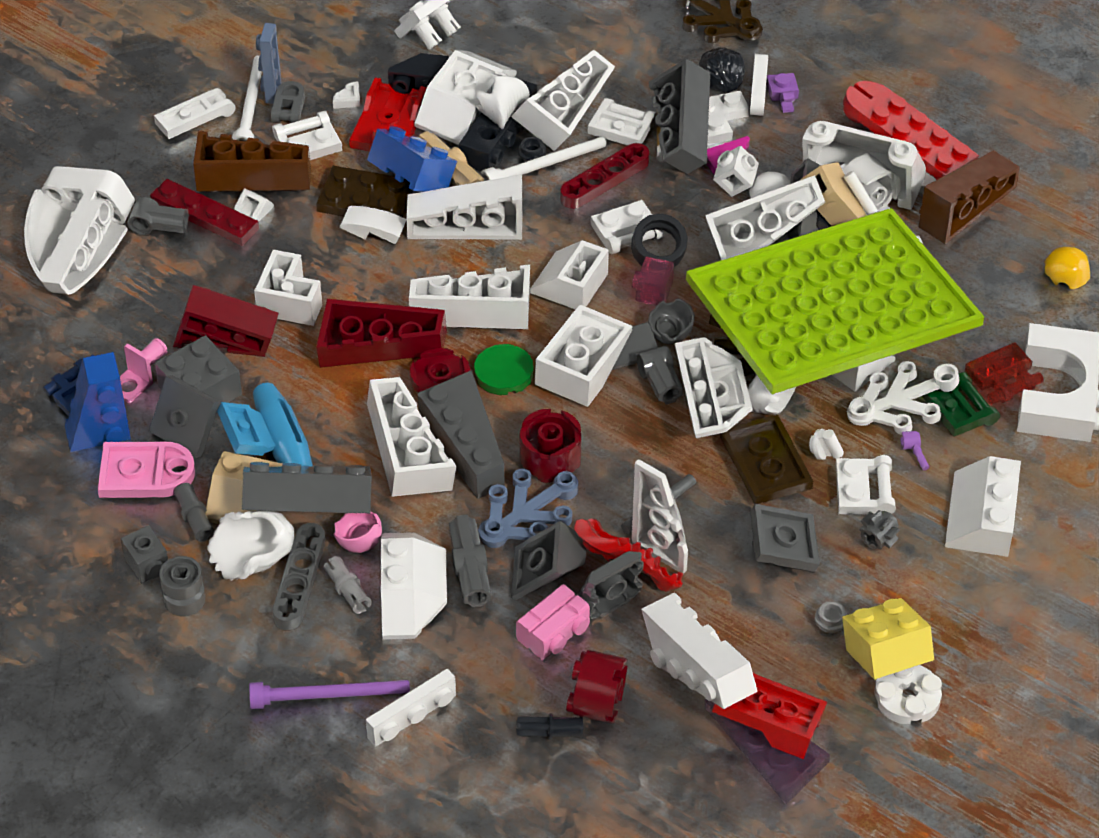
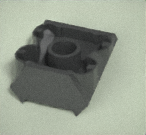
M628 551L590 573L577 594L589 604L590 618L596 619L606 616L630 602L641 591L643 582L637 577L641 573L644 564L641 560V552Z

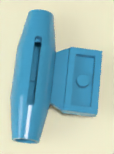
M262 383L254 389L253 399L256 410L251 409L246 404L221 402L217 413L235 453L263 456L264 453L271 451L278 463L301 464V466H313L308 442L295 413L274 384Z

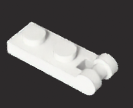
M215 88L154 115V120L165 136L171 139L219 116L229 117L234 113L236 107L230 99H226V95L221 89Z

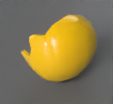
M1075 247L1056 248L1044 261L1045 274L1050 277L1055 285L1062 282L1066 283L1070 289H1077L1085 285L1090 279L1088 257L1083 251Z

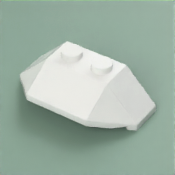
M705 337L675 343L695 437L700 438L727 432L752 411L741 361L724 349L713 345L712 341Z
M414 532L383 533L381 537L383 640L415 639L422 632L421 629L430 623L447 604L446 548Z

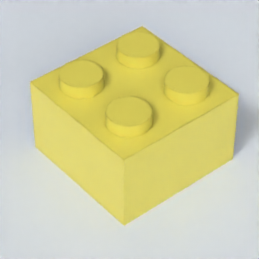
M902 598L889 599L883 604L871 608L858 609L854 613L842 617L846 651L873 679L934 660L931 626Z

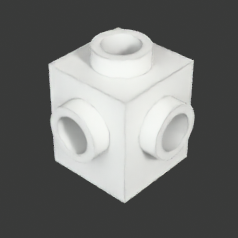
M741 145L731 151L723 152L717 160L718 165L713 180L733 197L753 186L759 163Z

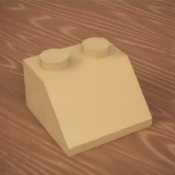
M223 451L211 480L207 511L205 513L209 522L220 524V518L230 512L244 513L247 511H257L242 510L243 467H250L252 462L269 463V467H282V463Z

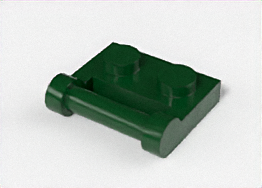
M966 372L959 373V384L954 390L945 392L938 389L922 396L926 403H935L940 407V420L953 437L984 424L991 426L1001 416L998 410L993 406L990 407L973 386L972 378ZM959 391H963V393L976 407L978 412H975V410L971 407V405L967 402V400Z

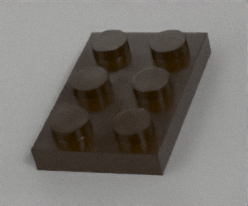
M333 165L316 203L317 212L344 217L349 206H363L387 211L403 217L407 207L408 194H412L413 190L409 188L410 182L406 179L403 182H399L395 179V176Z
M778 414L735 425L727 432L720 433V438L754 504L813 489L814 481Z

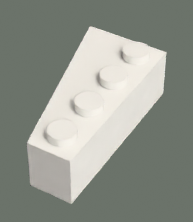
M593 50L566 72H563L551 83L540 89L535 95L528 98L511 117L555 151L571 135L615 66Z

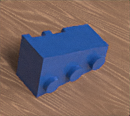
M390 126L389 129H377L367 161L386 173L390 171L396 174L395 179L399 182H403L406 179L410 182L409 188L413 191L425 192L449 187L457 160L448 157V151L438 147L430 148L426 146L427 141L414 136L410 138L405 135V130L398 127Z
M114 352L83 358L75 385V397L70 403L69 419H66L65 422L70 452L103 446L104 442L131 440Z

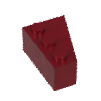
M193 285L173 347L182 348L183 344H190L206 335L216 347L228 348V353L265 357L279 313Z

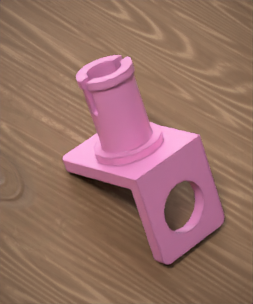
M154 338L142 351H139L130 344L124 346L128 370L120 376L121 385L128 381L137 384L136 389L133 391H122L124 401L127 403L133 402L153 384L151 366L168 353L166 345L158 338Z

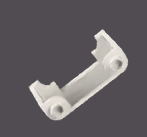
M817 121L810 124L802 138L803 162L809 158L819 165L838 162L841 166L849 164L852 160L865 153H870L900 178L901 189L898 196V207L912 209L926 174L925 164L913 144L826 121Z

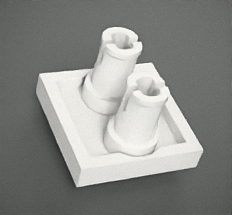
M421 0L399 19L401 24L394 32L401 39L410 32L415 31L425 43L427 49L430 50L442 41L429 23L430 19L434 18L447 37L458 31L461 26L447 9L449 7L447 4L452 0H425L424 2Z

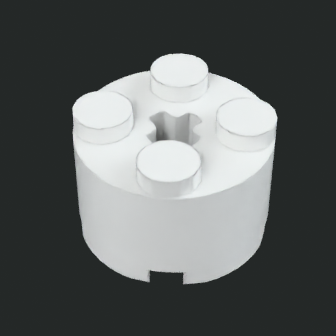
M865 153L852 160L849 164L840 166L845 175L854 171L879 212L890 209L887 205L892 198L897 200L901 189L900 178L870 153Z

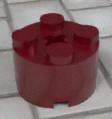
M540 409L529 414L524 419L519 434L520 461L524 469H527L531 475L537 477L540 482L550 483L554 481L559 473L563 471L572 473L581 465L582 435L578 420L570 413L562 410L561 414L551 412V409Z
M592 650L582 651L580 659L575 661L572 680L577 681L574 692L569 694L566 711L572 712L575 716L614 724L618 715V710H613L614 704L622 701L628 666L625 664L628 659Z

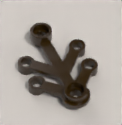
M676 0L681 7L693 6L708 14L703 16H684L682 28L686 32H694L698 29V26L729 25V27L719 28L707 26L704 29V41L707 43H716L720 37L739 36L746 41H752L760 38L762 35L763 27L760 21L752 17V3L750 0L736 1L735 12L741 16V19L733 16L730 0H714L715 3L719 4L720 9L704 0Z

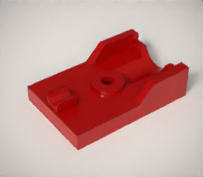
M375 77L366 95L363 112L349 139L350 148L370 152L377 129H389L390 126L405 130V135L411 138L417 128L415 127V121L427 87L421 86L419 90L412 89L410 93L401 94L396 92L390 84L382 83L381 78Z
M754 673L753 676L758 692L725 709L714 703L713 713L762 731L771 747L801 759L805 758L814 732L820 725L827 705V701Z

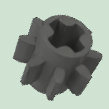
M880 510L875 514L869 512L861 520L863 524L859 529L861 531V538L870 548L880 550L884 546L890 548L899 539L896 536L900 531L898 521L891 513Z

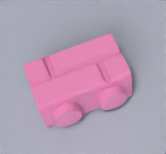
M563 584L516 621V638L526 648H530L541 660L547 658L551 653L558 654L565 647L567 640L574 634L581 635L586 631L590 624V606Z

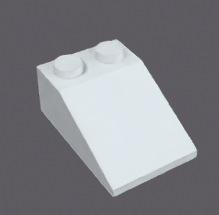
M579 305L536 358L535 385L588 407L603 388L632 332V326Z

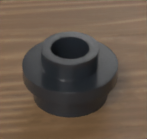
M528 137L521 142L518 154L522 160L527 162L545 156L546 147L541 139Z

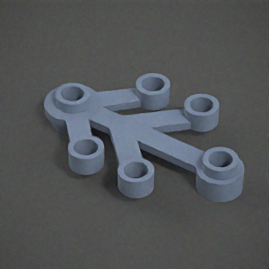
M527 469L516 470L513 473V486L515 487L513 511L502 518L503 504L508 499L507 488L500 484L491 486L489 489L490 517L480 524L478 531L481 541L486 546L498 548L503 546L508 539L528 540L536 535L534 532L547 529L548 526L546 524H555L561 521L569 526L572 523V510L568 506H558L554 511H540L539 509L557 497L563 500L574 498L578 494L577 477L569 471H563L555 477L552 486L526 502L527 490L531 486V473ZM560 515H566L567 517L561 518V517H559V516H560ZM520 522L532 523L530 528L514 527Z

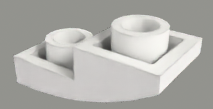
M349 206L340 228L365 240L370 232L396 244L406 219L375 208Z

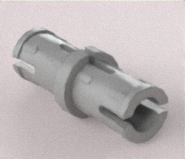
M334 556L328 559L334 568L332 569L326 562L324 570L335 583L337 593L346 598L355 613L365 612L367 609L362 604V601H364L367 607L371 606L372 601L361 588L360 579L356 574L348 570L341 557Z

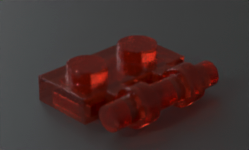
M1016 342L965 364L964 372L972 378V381L981 391L990 387L995 390L987 394V399L992 405L998 402L1005 403L1013 399V395L1023 392V389L1034 390L1036 385L1044 382L1043 375L1040 372L1032 375L1028 372V370H1031L1033 361ZM1012 377L1017 380L1009 385L1006 380Z

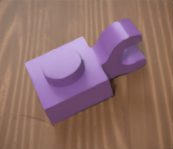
M794 73L767 75L766 85L771 101L779 100L783 113L794 112L792 101L798 99L799 95Z

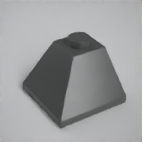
M559 521L515 546L511 598L517 600L586 564V547L575 530Z

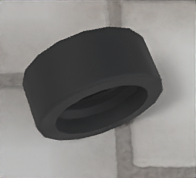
M660 213L648 215L638 223L634 230L631 242L633 257L642 267L649 271L663 272L671 270L684 257L688 241L687 233L679 220L670 215ZM655 229L666 231L675 239L676 249L671 255H653L643 246L642 241L645 233Z

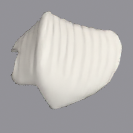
M496 72L494 74L497 76L494 78L491 94L478 91L476 97L480 100L481 105L475 104V107L498 124L501 129H504L510 116L529 98L530 94L528 87L522 80L502 72Z
M756 375L748 387L752 405L751 412L779 415L786 407L796 387L771 394Z

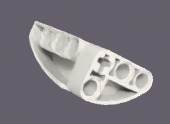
M56 166L52 168L42 187V191L40 189L34 191L25 220V247L27 257L34 272L44 287L50 292L72 294L84 286L107 262L128 231L127 227L122 224L125 223L135 203V199L123 179L116 173L109 170Z

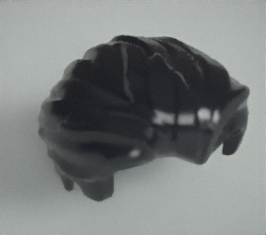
M718 47L705 52L699 61V66L710 72V89L730 93L742 84L746 68L740 53Z

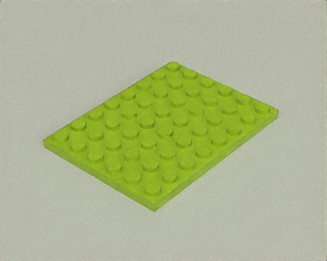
M892 208L686 271V281L771 394L982 326L984 322V315Z

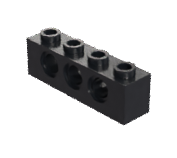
M522 80L528 87L529 98L537 93V85ZM480 113L460 141L459 149L465 155L467 164L473 169L482 171L495 167V165L501 163L507 148L513 146L518 132L524 130L525 127L510 116L504 129H501L489 117Z

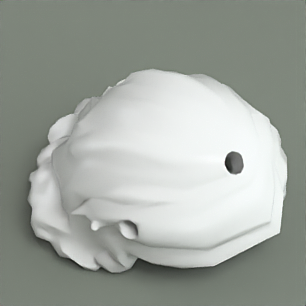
M276 511L230 512L220 518V524L214 531V535L210 538L207 550L211 554L209 561L210 563H215L216 572L221 571L224 579H230L231 581L233 579L243 580L252 574L271 568L291 551L294 541V528L281 513Z

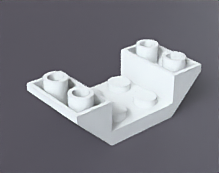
M455 50L428 85L415 121V127L429 133H434L438 137L459 145L462 138L477 119L476 114L479 110L475 107V104L481 105L480 100L476 97L477 92L484 91L491 94L494 78L497 76L494 73L502 72L508 76L515 77L516 70L469 51Z

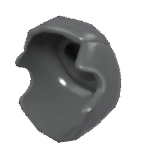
M677 298L674 302L670 303L661 301L649 313L648 323L656 340L665 344H675L682 342L690 335L695 315L688 303Z

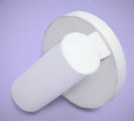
M817 429L814 435L811 436L809 442L810 451L818 460H825L826 456H832L833 458L843 456L844 451L833 430Z

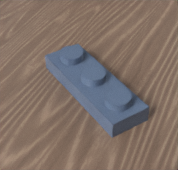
M265 23L262 34L257 35L256 50L261 53L258 61V70L263 72L260 89L261 92H265L266 103L273 104L277 88L282 84L276 24Z

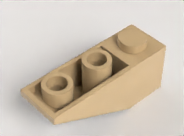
M838 162L821 165L800 179L803 180L815 175L825 203L817 210L831 226L867 216L844 179L845 174Z

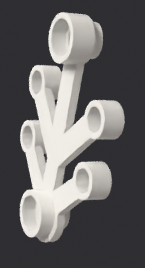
M902 362L898 366V374L886 397L876 400L878 394L888 389L889 382L885 373L876 372L871 375L870 385L864 396L857 397L851 401L847 409L848 419L851 423L859 426L868 425L872 422L893 426L895 432L900 435L904 431H912V420L909 415H894L884 412V410L894 408L921 415L924 422L934 424L941 418L940 407L935 403L925 404L913 401L912 399L938 389L945 392L954 390L959 384L958 369L952 364H942L935 369L934 378L905 389L907 383L916 378L917 371L913 362ZM929 412H935V413L932 414V415H928V414H927V413H929ZM901 423H907V424L904 425V426H900V425H899V424H901Z

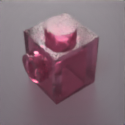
M645 257L641 270L635 271L632 281V288L636 289V301L658 305L661 301L666 302L673 284L674 262Z

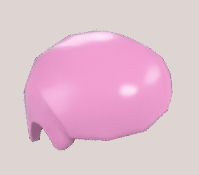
M371 511L370 514L346 513L338 522L334 523V536L339 545L348 552L363 553L372 550L381 538L382 525L380 518Z

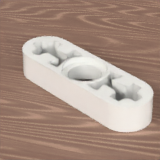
M755 54L750 115L764 116L768 55Z

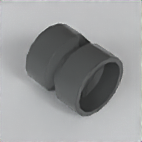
M176 556L167 560L162 565L159 573L166 609L173 615L180 617L196 614L203 608L206 599L202 570L199 563L187 556Z

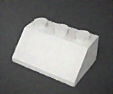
M989 456L954 472L945 547L1008 557L1014 529L1021 461Z

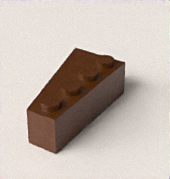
M198 130L193 162L196 191L243 192L244 188L249 191L310 190L311 163L309 145L273 141L268 145L263 144L258 138L248 137L247 141L233 140L232 135L221 134L220 138L210 137L208 132Z
M993 150L924 186L918 227L943 244L948 243L1017 187L1020 167Z

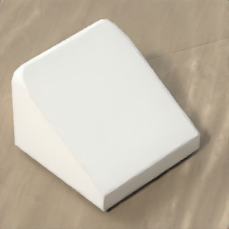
M244 188L234 210L259 222L273 208L274 204L268 199Z

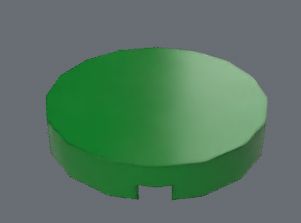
M499 344L488 347L477 356L474 363L477 383L487 392L496 395H508V392L513 391L515 393L521 392L530 385L533 379V359L528 352L518 346Z

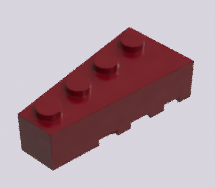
M327 299L316 346L319 366L322 368L417 358L426 350L444 348L447 333L445 310Z

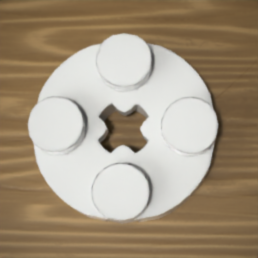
M921 665L878 678L874 691L878 701V708L885 717L896 723L911 724V721L922 719L921 723L928 721L939 709L942 697V682L938 676ZM904 689L912 690L916 696L909 695L906 698L902 696V693Z

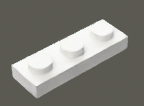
M445 669L366 719L368 740L375 747L384 741H390L401 730L411 724H417L422 721L428 713L438 707H444L456 697L455 676L448 669Z

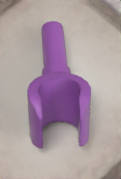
M902 432L903 437L900 439L902 450L913 449V453L922 470L929 469V465L920 447L921 438L919 432Z

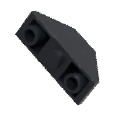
M427 53L415 55L388 69V84L396 92L403 94L410 93L412 89L419 90L421 86L428 87L449 57Z

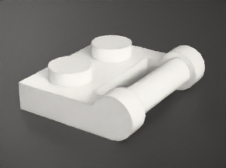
M604 98L588 125V134L597 137L602 136L605 139L625 145L633 143L642 144L650 129L654 128L656 124L655 117L658 113L651 110L644 112L616 104L614 100Z
M325 110L317 112V116L286 125L279 123L272 126L276 141L309 145L310 160L342 151V142L330 123ZM320 126V129L287 138L288 135H292Z
M643 200L591 216V226L612 255L620 252L621 248L631 245L632 236L638 223L652 214ZM655 229L647 231L643 236V241L652 238L654 240L664 238V230Z
M880 455L874 459L836 458L838 514L867 515L869 512L875 514L878 510L887 511L891 514L895 512V499L891 495L890 483L892 459L889 456ZM868 474H877L879 499L870 500Z

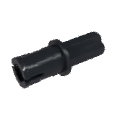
M549 713L548 717H517L516 733L518 736L548 737V740H553V737L583 738V717H553V713Z

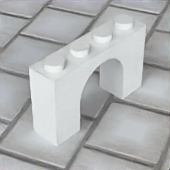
M1029 323L1023 365L1063 371L1071 375L1080 387L1075 391L1064 394L1023 389L1019 406L1017 432L1091 442L1093 430L1099 431V412H1096V407L1099 408V332Z

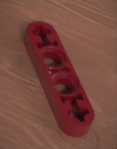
M640 143L630 144L565 182L560 189L562 205L570 209L582 207L645 169L649 164L650 152L648 147ZM620 167L623 170L620 172H612L609 170V168ZM592 179H597L601 181V183L598 185L589 184L588 181Z

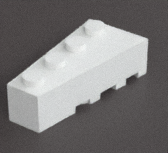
M522 174L408 194L407 239L522 240Z
M530 264L521 265L520 270L507 272L506 267L494 269V274L477 275L476 271L465 272V275L452 279L449 275L411 279L409 306L445 310L446 325L452 328L528 329Z
M401 378L370 380L367 406L391 496L452 491L456 465L444 453L443 444L439 438L436 439L432 434L429 422L426 417L420 415L417 410V403Z
M675 592L641 609L653 649L650 651V655L658 668L664 669L674 679H679L691 690L699 692L708 701L714 702L723 709L758 692L750 662L726 640L721 642L715 630L709 624L701 626L696 620L698 618L697 613L691 607L683 609L680 605L681 598Z

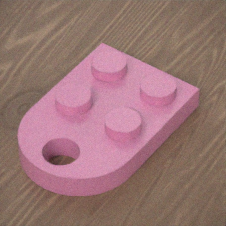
M104 442L98 483L99 498L174 496V490L177 486L183 483L191 484L194 480L195 464L193 456L187 448L174 442ZM177 466L186 467V470L182 472L172 471Z

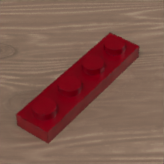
M166 179L150 194V198L155 200L159 206L188 209V221L240 246H243L259 230V222L169 179Z

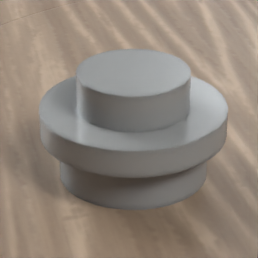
M826 602L817 609L815 623L825 632H839L843 630L842 617L846 616L847 613L839 603Z

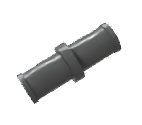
M180 484L175 488L174 495L182 508V517L185 522L190 524L196 540L199 542L207 541L213 537L214 528L205 514L207 511L206 506L203 502L199 501L192 484Z

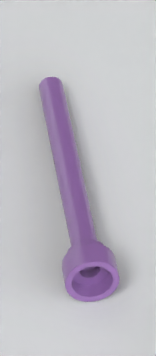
M408 680L270 688V685H263V682L249 683L250 709H264V705H271V701L405 694L410 692V683Z

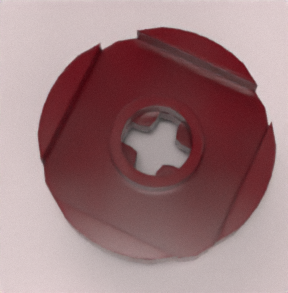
M448 348L426 350L420 354V359L415 364L413 361L410 366L411 385L419 393L470 371L468 360L463 355H461L462 359L454 355V351ZM442 371L445 376L437 377L436 372Z

